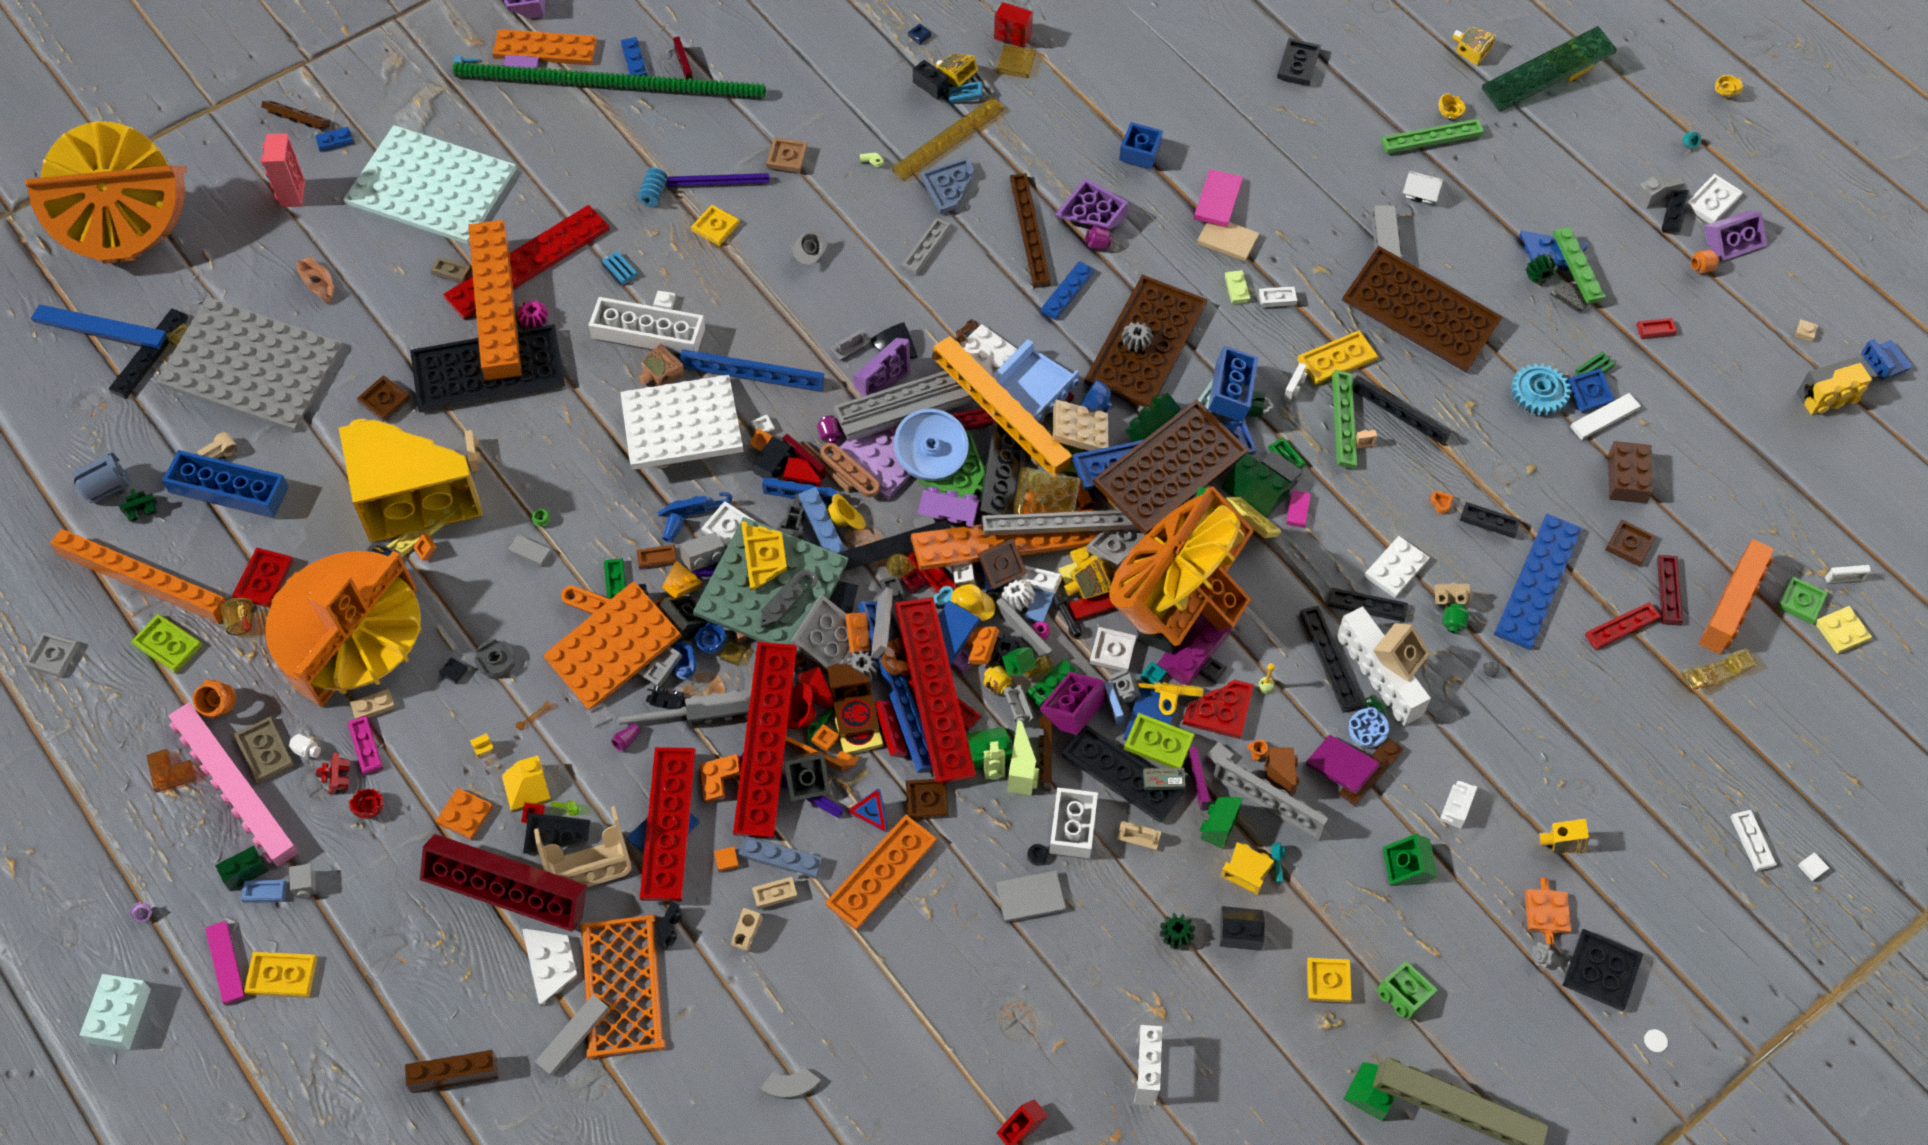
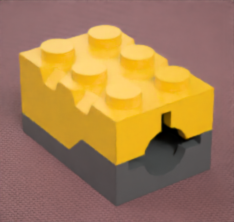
M1855 357L1809 371L1800 385L1797 394L1811 415L1823 414L1829 410V407L1839 409L1845 403L1855 404L1859 402L1872 379L1859 359Z

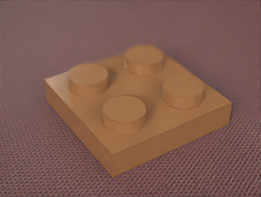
M774 138L766 163L767 168L800 173L808 148L807 142Z

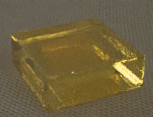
M727 641L720 655V660L738 666L746 651V647Z

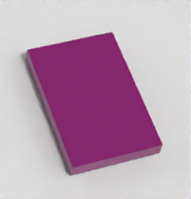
M1330 734L1306 761V766L1355 794L1380 767L1378 761Z

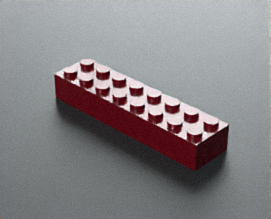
M434 834L423 845L420 870L421 881L570 932L576 928L583 918L587 890L586 884L438 834Z

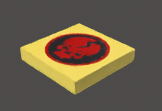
M835 718V723L839 734L837 719ZM880 731L840 738L843 751L850 755L883 747Z

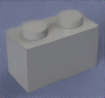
M714 532L681 543V559L690 572L720 562L725 552V545Z

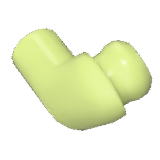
M877 153L860 154V163L870 162L876 167H880L884 163L883 158Z

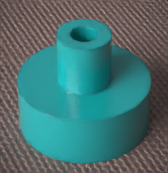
M1689 131L1682 139L1684 146L1689 149L1698 148L1701 143L1700 133Z

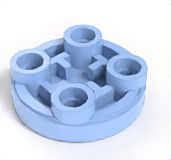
M1376 708L1362 709L1356 712L1350 719L1349 734L1358 746L1376 748L1388 737L1389 723L1385 715Z

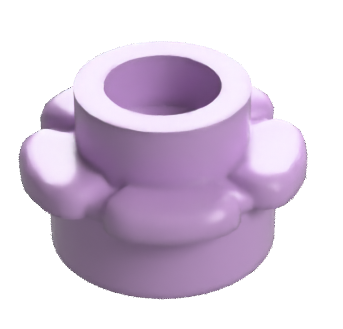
M138 902L133 905L130 915L137 922H145L152 915L151 906L146 902Z

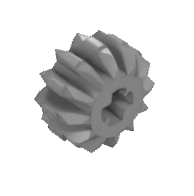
M1137 321L1136 324L1130 322L1129 326H1125L1121 338L1124 346H1128L1129 350L1135 349V352H1137L1138 349L1144 351L1145 347L1149 348L1153 335L1150 327H1146L1145 323L1141 325Z
M860 650L858 655L853 652L852 658H847V664L869 677L870 682L872 681V676H877L879 664L869 651L863 654L862 650Z

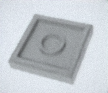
M42 632L24 666L28 669L62 678L80 644L74 640Z

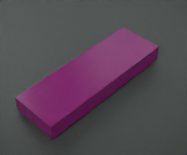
M1191 747L1187 758L1201 811L1208 810L1210 798L1197 747Z

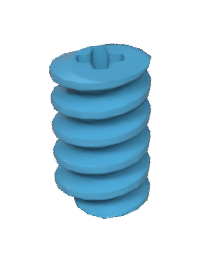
M656 167L647 170L638 193V199L644 205L649 207H656L658 205L666 179L668 178L665 171Z

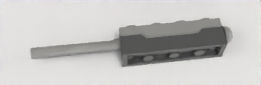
M751 688L743 691L732 690L729 693L722 694L712 693L708 696H692L685 699L686 707L680 709L618 717L619 725L687 716L689 729L747 721Z

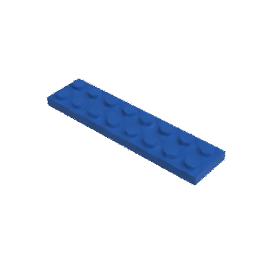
M1546 513L1496 628L1495 636L1531 650L1582 527Z

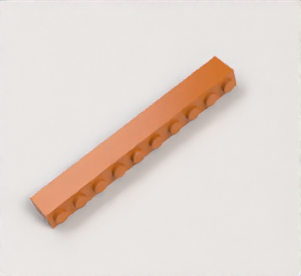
M62 528L50 542L57 555L218 624H220L230 609L224 597Z

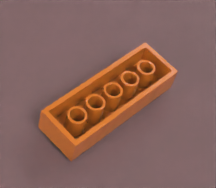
M1754 539L1751 540L1723 592L1700 639L1699 645L1718 654H1721L1724 648L1728 650L1739 632V626L1742 625L1746 612L1753 603L1752 599L1756 596L1760 583L1767 574V568L1770 567L1774 559L1771 556L1773 548Z

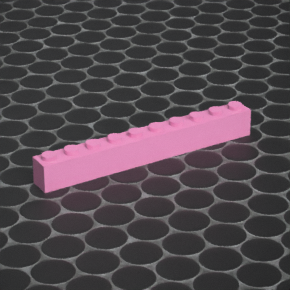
M190 702L168 715L172 721L169 724L175 734L180 732L182 737L179 739L185 748L191 747L192 751L189 753L196 762L201 761L203 765L200 768L206 777L208 775L212 776L211 784L216 791L222 790L223 794L220 796L227 805L232 804L234 808L231 811L237 820L243 819L242 827L247 834L253 833L255 837L252 840L258 849L263 847L266 851L263 853V856L268 863L274 862L278 868L299 854Z

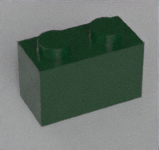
M255 846L215 865L229 891L243 885L244 881H251L268 872Z

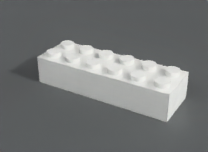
M603 297L598 298L588 325L591 338L648 349H655L661 343L670 353L680 354L682 349L698 352L705 331L703 315Z
M1362 606L1343 616L1337 634L1338 640L1349 650L1350 657L1360 665L1361 672L1368 676L1372 687L1381 694L1383 702L1392 709L1396 720L1400 721L1403 726H1406L1423 717L1430 702V696L1414 675L1409 681H1406L1381 664L1373 650L1383 639L1384 634Z

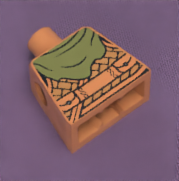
M660 343L641 362L643 374L638 379L643 386L651 381L656 386L665 385L685 375L683 364Z

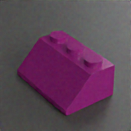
M1069 672L1040 706V711L1061 731L1078 735L1107 699L1104 680Z

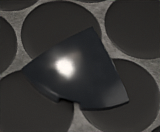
M905 322L894 325L871 338L872 344L879 352L896 338L908 339L910 359L917 358V353Z

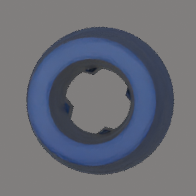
M674 513L667 517L662 537L664 541L673 542L684 526V518Z

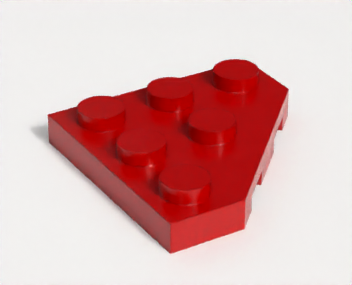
M1233 680L1226 686L1205 694L1203 698L1188 703L1182 724L1241 739L1254 684Z

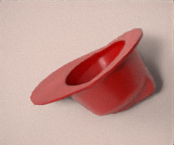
M800 683L792 689L788 728L796 729L801 727L807 729L816 716L815 707L812 705L813 692L808 684Z

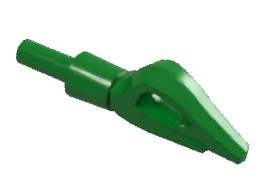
M835 708L829 709L825 715L822 714L818 723L808 725V746L811 743V738L823 724L826 725L830 720L829 717ZM810 728H815L814 733L810 734Z

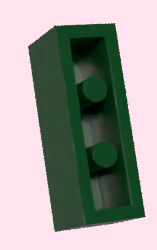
M1168 392L1155 395L1151 399L1152 403L1140 410L1141 414L1128 423L1130 426L1125 432L1134 442L1146 439L1181 410Z

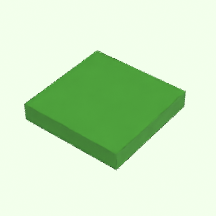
M1791 576L1777 608L1813 625L1828 592Z

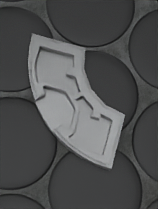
M804 1067L798 1073L792 1075H780L773 1071L761 1086L760 1091L779 1099L801 1097L814 1090L821 1083V1079Z

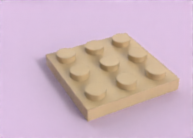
M1055 400L1053 405V441L1089 451L1108 447V413L1102 411L1094 412L1084 406Z

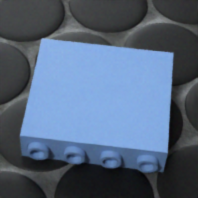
M1029 339L992 375L1003 388L1007 389L1015 400L1020 402L1027 412L1033 415L1039 424H1042L1044 418L1053 412L1055 400L1064 401L1068 393L1079 384V371L1076 370L1073 374L1036 351L1034 343Z

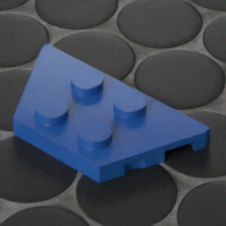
M1520 231L1519 238L1524 241V248L1526 253L1529 254L1530 261L1535 259L1537 255L1541 256L1545 253L1555 260L1557 269L1569 270L1554 236ZM1578 241L1582 251H1585L1588 242Z

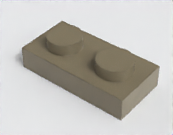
M438 257L430 271L432 275L462 283L468 278L472 270L469 265Z

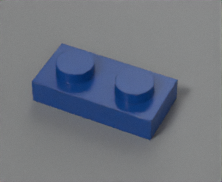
M349 127L315 135L320 152L354 144Z

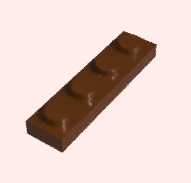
M272 100L262 101L261 108L267 109L268 113L276 115L279 113L282 114L283 118L297 119L298 123H309L316 129L330 127L331 120Z
M1043 714V717H1039V729H1043V735H1039V747H1043V753L1039 754V765H1043V772L1039 773V784H1043V791H1051L1052 722Z
M1387 737L1371 755L1372 759L1379 762L1380 767L1357 794L1343 787L1339 795L1355 807L1402 754L1404 749Z

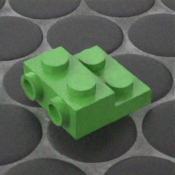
M1407 961L1386 977L1376 989L1380 999L1389 1002L1395 1008L1396 1014L1400 1017H1405L1407 1020L1419 1011L1438 991Z

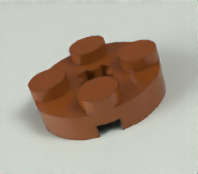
M896 638L895 640L888 641L887 649L881 655V665L892 675L900 674L903 675L902 677L910 675L903 640Z

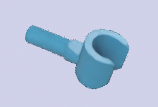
M456 55L453 62L471 63L477 62V58L466 59Z

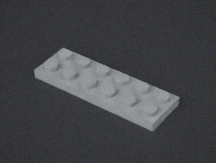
M1222 756L1219 758L1213 780L1319 841L1328 821V818L1321 811L1313 810L1302 800H1296L1289 796L1285 790L1277 789L1269 781L1256 777L1250 770L1237 766L1231 759H1225Z

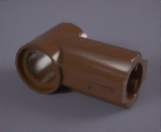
M1078 475L1068 478L1069 489L1072 494H1075L1080 509L1089 510L1094 508L1096 500L1091 489L1083 490Z

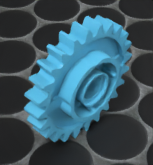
M1534 363L1533 367L1528 364L1526 369L1522 367L1520 372H1516L1512 380L1511 389L1513 390L1511 395H1515L1514 401H1520L1518 406H1525L1524 411L1530 409L1531 414L1536 411L1538 416H1540L1541 412L1546 416L1549 412L1554 415L1556 410L1560 412L1562 407L1565 408L1569 401L1571 390L1569 389L1570 384L1567 383L1568 378H1562L1564 373L1558 374V369L1552 370L1551 365L1546 368L1543 363L1540 367L1536 363Z

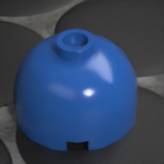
M1096 379L1079 406H1084L1090 411H1104L1106 413L1112 405L1109 402L1111 398L1110 389L1103 382Z

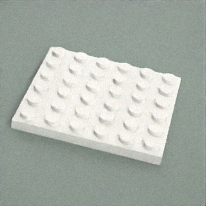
M729 375L620 392L631 470L744 452Z

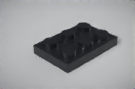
M1289 38L1277 78L1310 86L1321 45Z

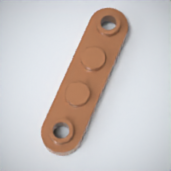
M827 443L822 446L821 458L853 487L866 497H874L878 494V481L833 443Z

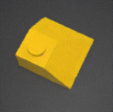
M538 755L516 762L502 775L511 812L523 809L524 802L541 804L551 801L543 767Z

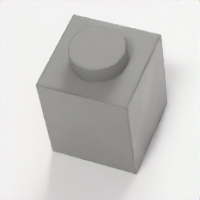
M311 864L289 867L290 891L294 897L304 899L310 895H315L316 876Z

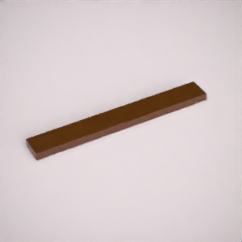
M1027 173L1010 175V184L1033 288L1051 286Z

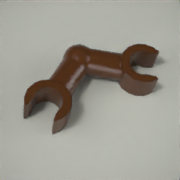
M970 319L964 327L957 330L955 341L959 343L966 341L967 343L968 339L965 334L979 327L977 321Z

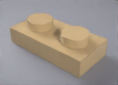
M472 430L464 431L471 471H479L478 463H482L480 452H477L476 449L479 448L478 437H474Z
M389 689L350 702L355 719L366 715L370 718L395 709Z
M792 877L752 888L757 909L798 898Z

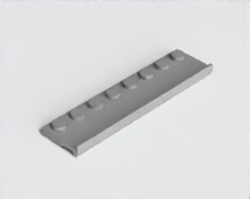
M946 371L835 405L833 406V411L849 442L899 426L906 416L917 410L931 408L946 411L974 402L975 400Z

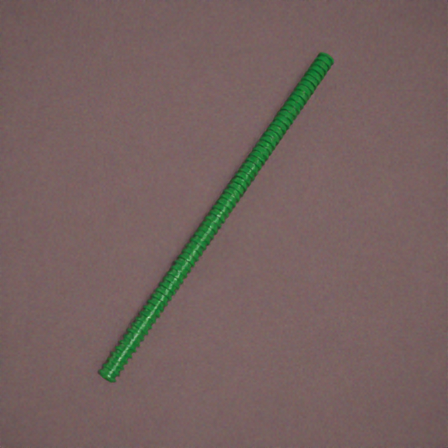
M455 62L453 64L454 76H465V78L469 76L470 78L480 77L481 79H484V77L486 79L496 78V80L501 78V80L506 79L507 81L510 79L515 81L516 79L517 81L522 80V82L526 80L527 82L537 81L541 83L542 81L549 84L551 82L553 84L558 82V84L563 83L564 85L567 83L572 85L573 83L574 85L579 84V86H582V84L584 86L594 85L595 87L599 85L606 88L608 86L610 88L615 86V88L620 87L621 89L624 87L629 89L630 87L631 89L636 88V90H639V88L641 90L651 89L652 91L656 89L663 92L665 90L667 92L672 90V92L677 91L678 93L681 91L686 93L687 91L688 93L693 92V94L697 92L699 94L704 93L705 95L707 93L709 95L714 93V95L719 94L720 96L722 94L725 96L729 94L730 96L735 95V97H738V95L743 97L744 95L745 97L750 96L753 98L756 96V98L761 97L762 99L766 94L764 83L761 85L759 83L749 84V82L744 84V82L739 83L738 81L735 83L730 81L728 83V81L723 82V80H720V82L718 80L707 81V79H704V81L702 79L692 80V78L687 80L686 78L681 79V77H678V79L673 77L671 79V77L666 78L665 76L662 78L660 76L650 77V75L645 77V75L640 76L638 74L636 76L631 74L630 76L629 74L624 75V73H621V75L616 73L614 75V73L609 74L608 72H605V74L603 72L593 73V71L588 73V71L583 72L581 70L579 72L574 70L573 72L572 70L567 71V69L563 71L559 69L557 71V69L552 70L551 68H548V70L546 68L536 69V67L531 69V67L526 68L524 66L522 68L517 66L516 68L515 66L510 67V65L506 67L501 65L500 67V65L495 66L494 64L490 66L489 64L479 65V63H476L474 65V63L469 64L467 62L465 64L463 62Z

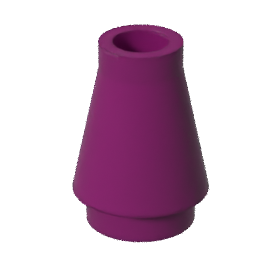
M633 723L629 727L615 733L611 743L618 751L627 750L637 735L641 733V730Z

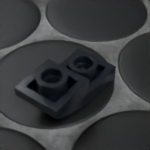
M673 901L667 909L660 931V943L665 951L677 939V931L674 924L676 925L682 916L680 905Z

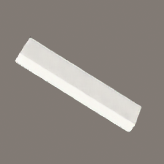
M1628 393L1572 423L1570 428L1583 440L1634 413L1641 406Z

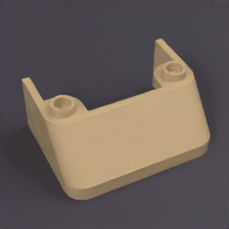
M615 806L611 807L615 825L603 831L602 839L604 844L565 856L561 847L556 844L543 846L538 828L534 829L536 844L544 871L586 884L587 887L626 876L631 871V863Z

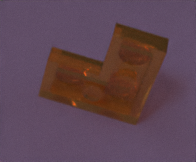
M167 749L147 754L153 789L156 793L196 781L194 766L191 760L172 765L170 753Z

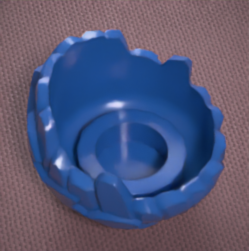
M711 623L701 627L695 635L696 645L701 651L708 654L718 652L724 646L727 639L725 629L721 625Z

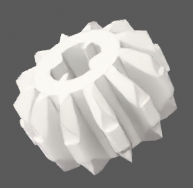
M1015 579L1013 583L1009 582V586L1003 587L1002 598L1015 611L1017 609L1022 611L1024 607L1028 608V604L1034 603L1033 598L1036 596L1033 587L1024 579L1020 581Z

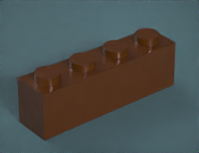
M493 1050L405 1064L406 1086L411 1093L498 1079L497 1057Z

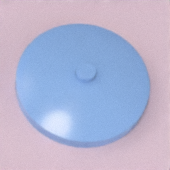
M931 408L917 410L906 416L899 424L893 442L894 453L901 467L910 475L925 481H939L954 475L962 467L967 457L969 445L966 431L955 417L945 411Z

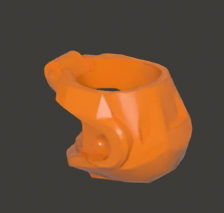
M206 679L203 684L196 688L192 697L193 705L200 716L215 719L220 715L228 714L234 708L236 693L229 684L222 683L219 680Z

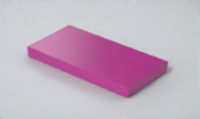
M1210 169L1194 214V219L1228 227L1243 177Z

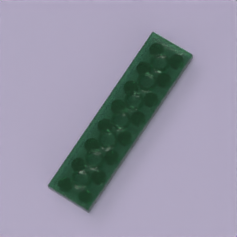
M1597 26L1482 85V90L1496 109L1501 112L1615 54L1617 48L1601 28Z

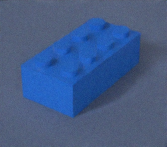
M1223 346L1216 360L1208 411L1243 422L1251 407L1258 357Z

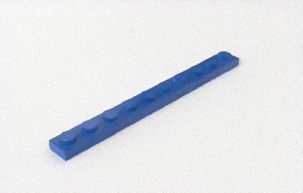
M861 601L858 604L860 613L866 612L869 638L873 645L877 601ZM880 656L877 661L917 773H931L933 771L923 727L905 677H902L903 675L900 674L895 676L887 672L881 665Z

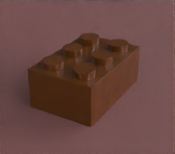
M1614 441L1608 452L1609 500L1647 504L1653 493L1652 445Z

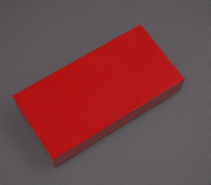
M1673 318L1638 321L1636 324L1641 339L1676 336L1677 334Z

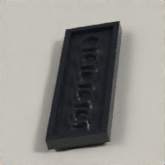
M995 420L991 427L978 514L982 516L1017 514L1026 451Z
M1088 725L1084 726L1062 752V757L1159 823L1163 821L1184 793L1183 789L1144 790L1143 769L1152 768Z

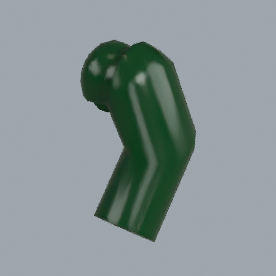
M1377 695L1366 697V705L1368 707L1374 706L1388 720L1386 704Z

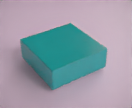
M1151 661L1140 675V679L1148 684H1154V682L1161 683L1167 676V671Z

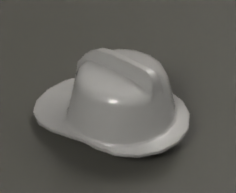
M817 229L806 230L793 245V254L796 260L804 265L815 263L827 248L825 235Z

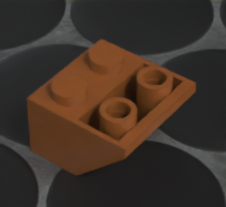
M1269 747L1264 764L1265 780L1269 781L1275 788L1285 790L1292 797L1293 794H1296L1297 786H1299V774L1295 771V767H1298V756L1294 755V747Z

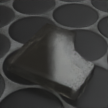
M1561 280L1550 294L1579 313L1588 306L1577 283L1572 284Z

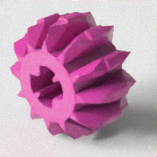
M529 300V303L523 302V306L518 307L517 317L522 327L526 326L527 329H530L531 327H541L543 323H547L548 310L544 303H540L538 300L535 302Z

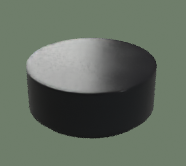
M1041 844L1032 845L1028 849V861L1036 866L1043 865L1048 858L1046 847Z

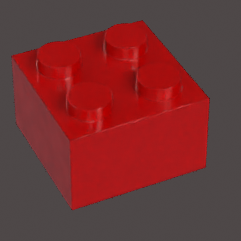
M1002 2L995 14L994 39L1025 48L1032 36L1033 11Z

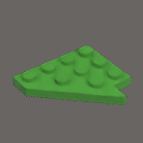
M966 431L969 445L967 457L962 467L954 475L939 481L919 479V484L928 488L929 486L938 487L941 492L946 493L947 490L957 491L958 495L965 496L966 493L973 495L976 492L981 493L985 470L970 431Z

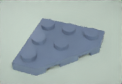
M968 157L920 172V178L940 214L957 208L974 175V168Z

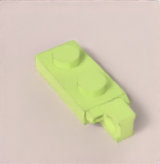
M998 741L990 742V750L984 751L985 779L996 780L1005 777L1004 749H999Z

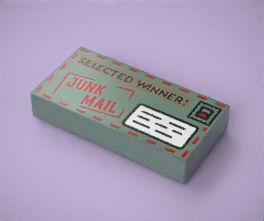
M1184 768L1143 769L1144 790L1185 789Z

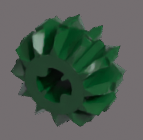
M1544 253L1532 259L1525 269L1529 279L1533 283L1540 284L1542 281L1546 282L1547 279H1551V276L1556 273L1557 266L1555 260L1550 255Z
M1173 913L1172 918L1166 916L1165 922L1160 924L1162 929L1159 933L1160 937H1164V944L1171 943V949L1174 945H1177L1179 949H1182L1183 944L1188 947L1190 940L1194 939L1195 935L1192 932L1195 931V926L1190 925L1191 918L1184 920V914H1181L1180 918H1178L1176 913Z

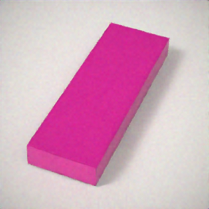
M367 715L347 722L363 775L384 769Z

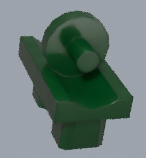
M135 488L130 489L132 495L125 497L127 503L119 505L120 511L130 522H133L140 518L137 512L139 509L144 508L146 515L157 513L156 503L158 502L153 494L145 495L144 490L137 493Z

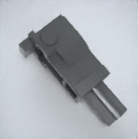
M798 494L795 495L793 505H788L786 518L779 523L777 530L803 539L805 510ZM790 523H796V530L798 531L785 528Z

